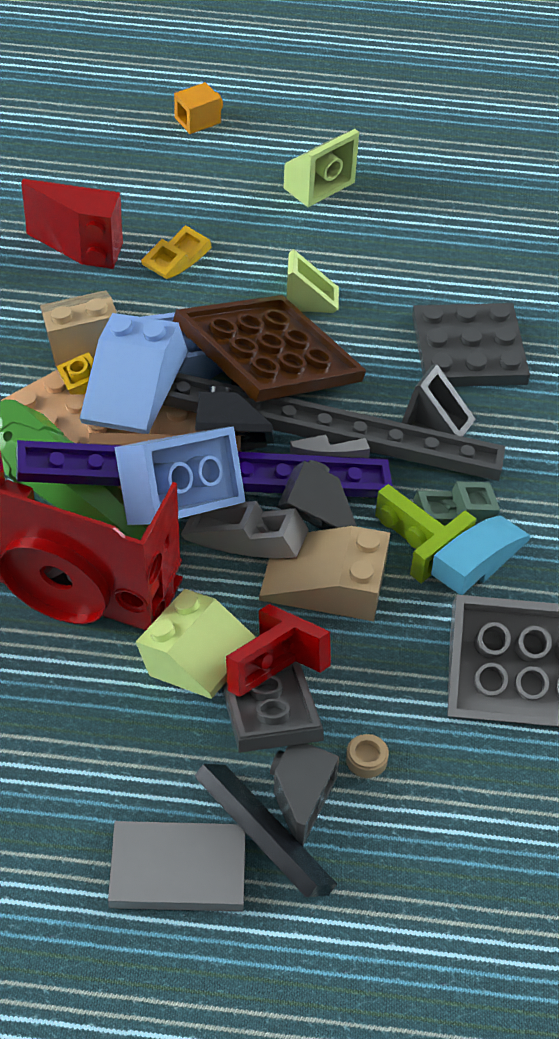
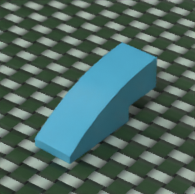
M501 515L484 520L464 531L434 555L431 575L459 595H463L478 580L484 583L529 541L530 535Z

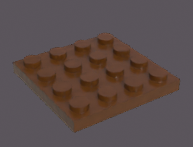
M283 295L177 309L172 322H179L180 329L184 332L185 336L191 339L208 358L212 359L255 402L362 382L366 373L364 367Z

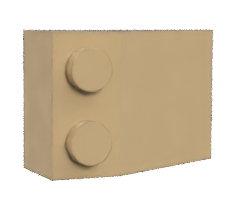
M106 290L40 305L55 366L87 352L94 358L98 340L112 313H117L112 297Z
M356 526L308 532L296 558H269L259 601L374 622L387 562L390 532Z

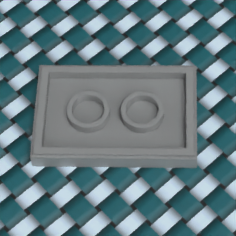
M114 821L108 907L115 909L243 912L245 831L238 824Z

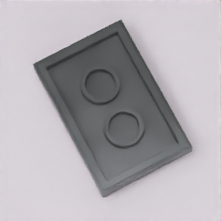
M295 661L241 697L228 691L227 682L221 687L239 753L324 741L323 726L300 663Z

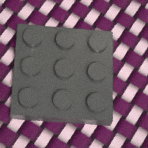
M513 303L413 305L412 317L423 376L432 365L437 364L453 387L528 385L530 372Z

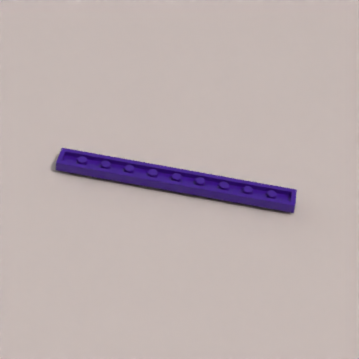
M17 440L16 482L121 486L114 448L120 445ZM238 452L244 492L283 494L294 467L304 461L309 462V460L326 465L330 469L329 473L339 478L347 497L377 498L379 490L387 484L392 486L388 459Z

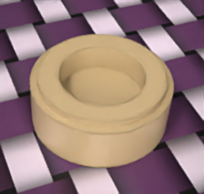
M363 734L356 736L347 747V766L351 772L359 777H376L387 767L388 747L381 738L375 735Z

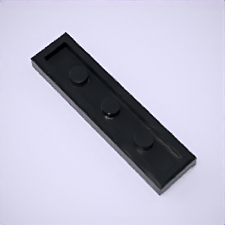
M203 764L195 774L196 779L305 897L329 896L337 886L334 879L226 765Z

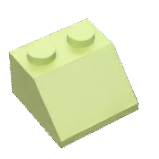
M353 129L286 162L284 165L283 188L305 206L310 207L355 183L359 131Z
M184 589L137 639L136 644L149 676L212 699L227 682L226 656L256 637L215 598Z

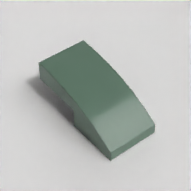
M456 481L452 491L417 490L413 498L414 504L444 526L463 511H467L475 517L476 522L497 516L500 512L490 482Z

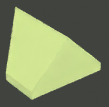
M293 249L289 252L287 299L301 312H336L339 309V287Z

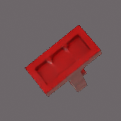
M268 604L259 610L260 636L226 656L228 691L241 697L295 661L321 673L331 666L330 631Z

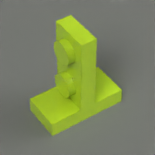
M387 484L378 491L375 516L384 526L392 528L406 539L411 547L416 549L413 552L410 575L421 584L432 576L434 555L457 536L476 524V518L467 511H463L444 526L391 485Z

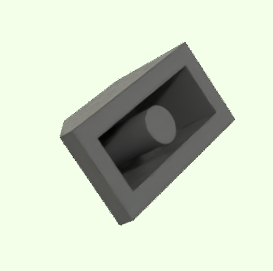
M309 460V462L304 461L294 467L277 508L281 510L296 508L302 520L322 530L347 526L357 527L338 477L329 473L330 469L326 465Z
M308 743L290 745L286 748L285 752L279 750L270 768V774L274 775V796L291 835L302 847L337 779L339 765L338 755Z

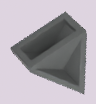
M435 364L429 368L415 386L401 423L464 436L476 418L439 366Z

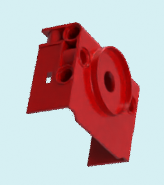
M0 452V583L5 584L17 598L29 607L62 622L88 624L97 621L103 616L146 631L171 604L183 581V576L176 575L182 563L180 558L177 483L173 482L151 524L148 525L141 540L125 536L114 525L35 501L32 487L7 479L5 481ZM46 566L60 569L70 577L73 584L62 585L47 577L43 571Z

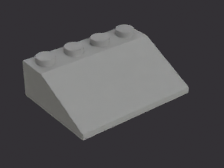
M456 595L452 603L447 717L559 727V604Z

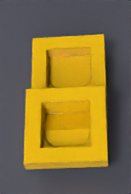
M185 225L169 242L161 239L146 254L141 263L163 278L169 279L182 273L201 259L212 248L211 241Z

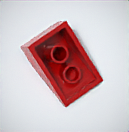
M30 179L22 180L26 232L29 236L82 265L114 269L123 245L120 192Z

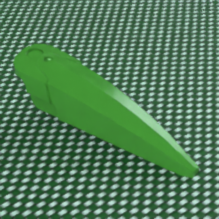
M5 399L0 402L1 458L4 474L14 482H16L17 440L74 443L44 414L16 400ZM16 482L32 487L34 494L51 506L114 525L125 536L141 540L146 528L150 525H127L122 490L118 486Z

